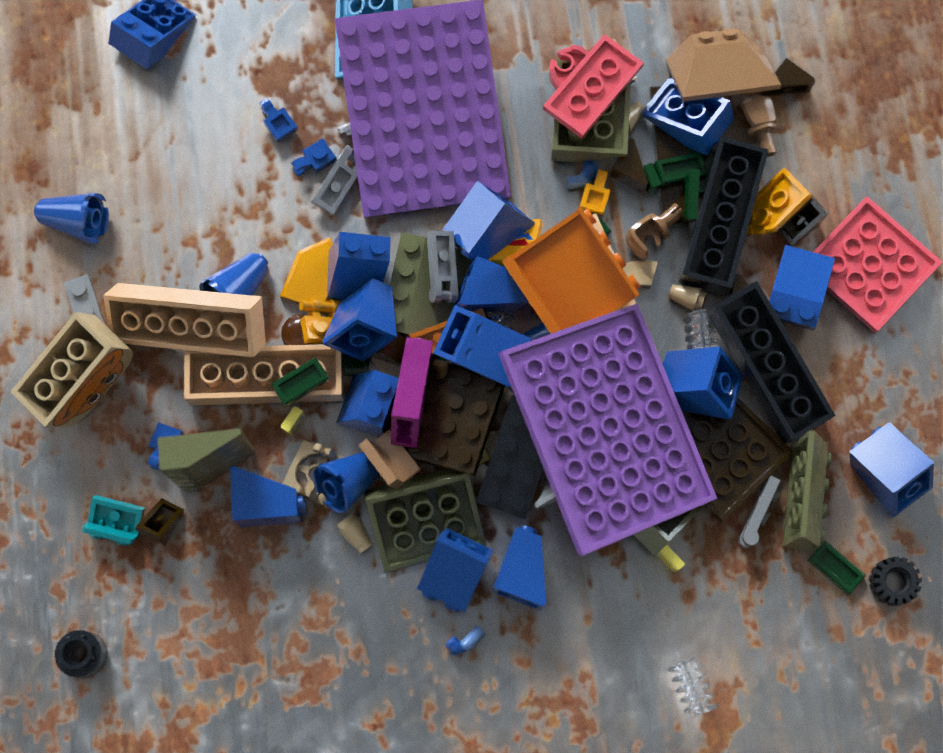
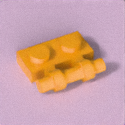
M310 298L309 301H300L299 309L301 311H308L309 315L304 316L300 320L304 343L323 344L324 336L340 303L339 300L320 302L319 299ZM320 312H328L329 317H321Z

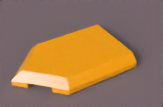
M785 167L757 193L746 235L776 232L813 197Z
M327 238L297 252L280 298L297 304L301 300L309 301L310 298L319 299L320 302L333 300L327 299L329 249L333 244L331 238Z

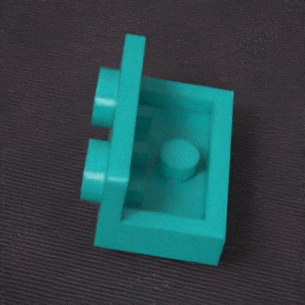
M95 495L91 500L88 522L82 527V532L89 534L90 537L95 539L107 538L114 540L118 545L127 546L133 544L140 538L141 533L136 531L135 527L144 518L146 508Z

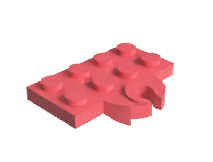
M605 34L590 51L581 46L571 44V47L561 49L557 54L560 60L569 62V68L561 69L557 62L551 59L549 78L556 91L543 105V110L582 139L642 69L644 62Z

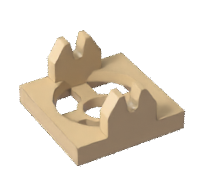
M303 440L282 484L295 488L300 496L328 508L324 503L327 499L323 493L318 495V493L313 492L315 486L309 478V472L320 464L326 463L328 459L333 461L344 457L337 455L335 451L330 448L327 449L321 444H312ZM321 455L317 464H313L310 467L301 463L309 456ZM297 471L306 474L308 483L305 488L298 483Z

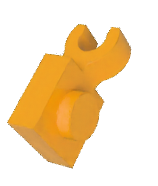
M599 169L594 185L586 184L580 203L582 210L586 211L589 209L591 213L603 216L610 190L604 188L608 175L607 171Z

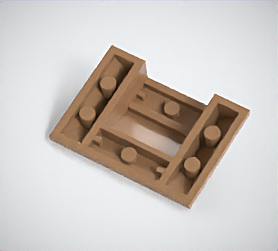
M726 28L723 31H703L699 34L690 35L666 59V64L683 102L781 89V83L761 47L740 29Z

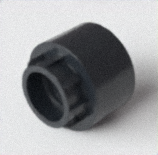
M74 630L65 634L55 648V662L58 668L64 674L71 677H92L101 671L107 660V647L103 639L95 633L84 630ZM84 647L87 655L83 661L79 662L76 658V652L79 648Z

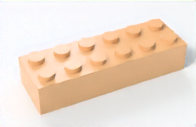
M117 283L103 295L108 328L125 344L255 357L266 344L261 296Z
M323 344L264 346L255 357L185 350L184 399L189 406L282 403L271 384L316 357L330 381L294 403L344 401L343 353Z

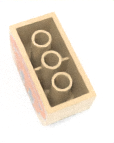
M75 312L11 390V393L45 427L72 426L90 413L125 371L132 360L133 351L96 315Z

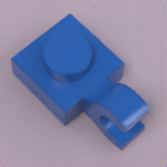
M268 98L260 102L261 110L268 117L263 120L264 125L277 143L298 130L297 125L284 107L277 111Z
M322 138L302 150L304 157L297 158L291 164L293 165V171L298 177L313 168L315 173H318L336 162L337 158Z
M158 422L148 445L150 449L154 450L147 463L150 465V468L160 471L158 438L183 435L182 430Z

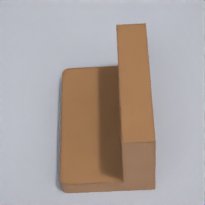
M387 430L374 442L366 438L359 444V447L386 483L397 490L420 471V467L404 446L390 444L391 430Z

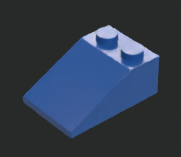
M670 78L667 79L641 112L644 118L687 148L705 155L709 154L720 136L726 132L734 121L730 100L715 97L683 102L674 80Z
M785 245L769 298L770 304L782 323L811 331L815 330L835 258Z

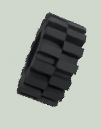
M899 556L878 562L877 566L871 570L873 574L869 576V580L872 581V584L869 586L870 589H874L875 593L873 595L875 598L879 597L880 602L888 603L890 606L906 604L918 596L916 593L921 591L922 588L919 586V583L922 582V577L918 578L917 574L920 571L919 569H914L915 564L913 562H907V558H899ZM897 571L904 577L905 584L902 590L893 591L887 586L886 577L888 573Z

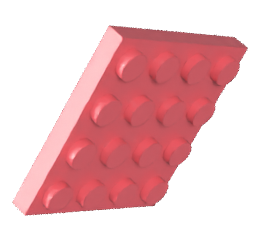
M868 196L813 251L814 253L835 258L826 291L874 333L880 330L942 263L938 257Z

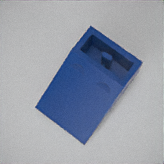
M141 0L111 21L109 45L144 68L149 69L165 56L193 21L196 14L174 0Z
M455 305L433 353L448 362L511 388L498 353L532 341V339Z

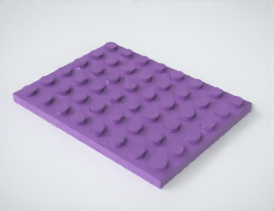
M483 0L335 18L363 217L460 205L477 181L504 198H510L511 192Z
M638 303L498 353L579 556L588 554L717 499Z

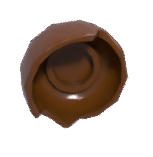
M296 314L286 320L281 330L284 345H316L304 343L300 320L308 315Z

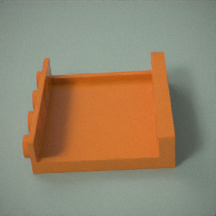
M581 207L577 208V211L515 254L509 255L502 260V263L550 334L617 311L640 295L637 291L641 288L640 284L633 274L628 277L622 268L627 265L618 252L615 255L612 254L608 248L612 243L604 231L597 232L593 226L597 221L589 209L583 211Z

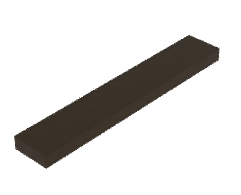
M662 86L650 87V101ZM652 123L656 161L682 156L680 142ZM685 183L660 187L661 214L674 203L679 206L677 210L681 208L684 212ZM683 216L670 227L688 226L689 223L683 221Z

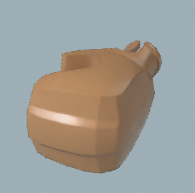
M760 95L750 96L738 105L737 112H744L747 121L752 126L747 131L748 137L757 138L759 147L769 149L767 157H771L777 153L771 133L777 129L774 105L769 97Z
M674 203L660 216L652 213L647 215L628 230L626 242L638 258L644 261L649 257L650 253L645 244L647 240H651L654 243L655 250H658L661 238L666 240L670 236L668 228L684 216L681 208L677 210L679 207L677 204Z

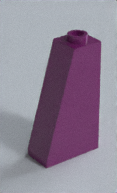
M407 337L391 418L390 444L417 448L433 341L422 338Z

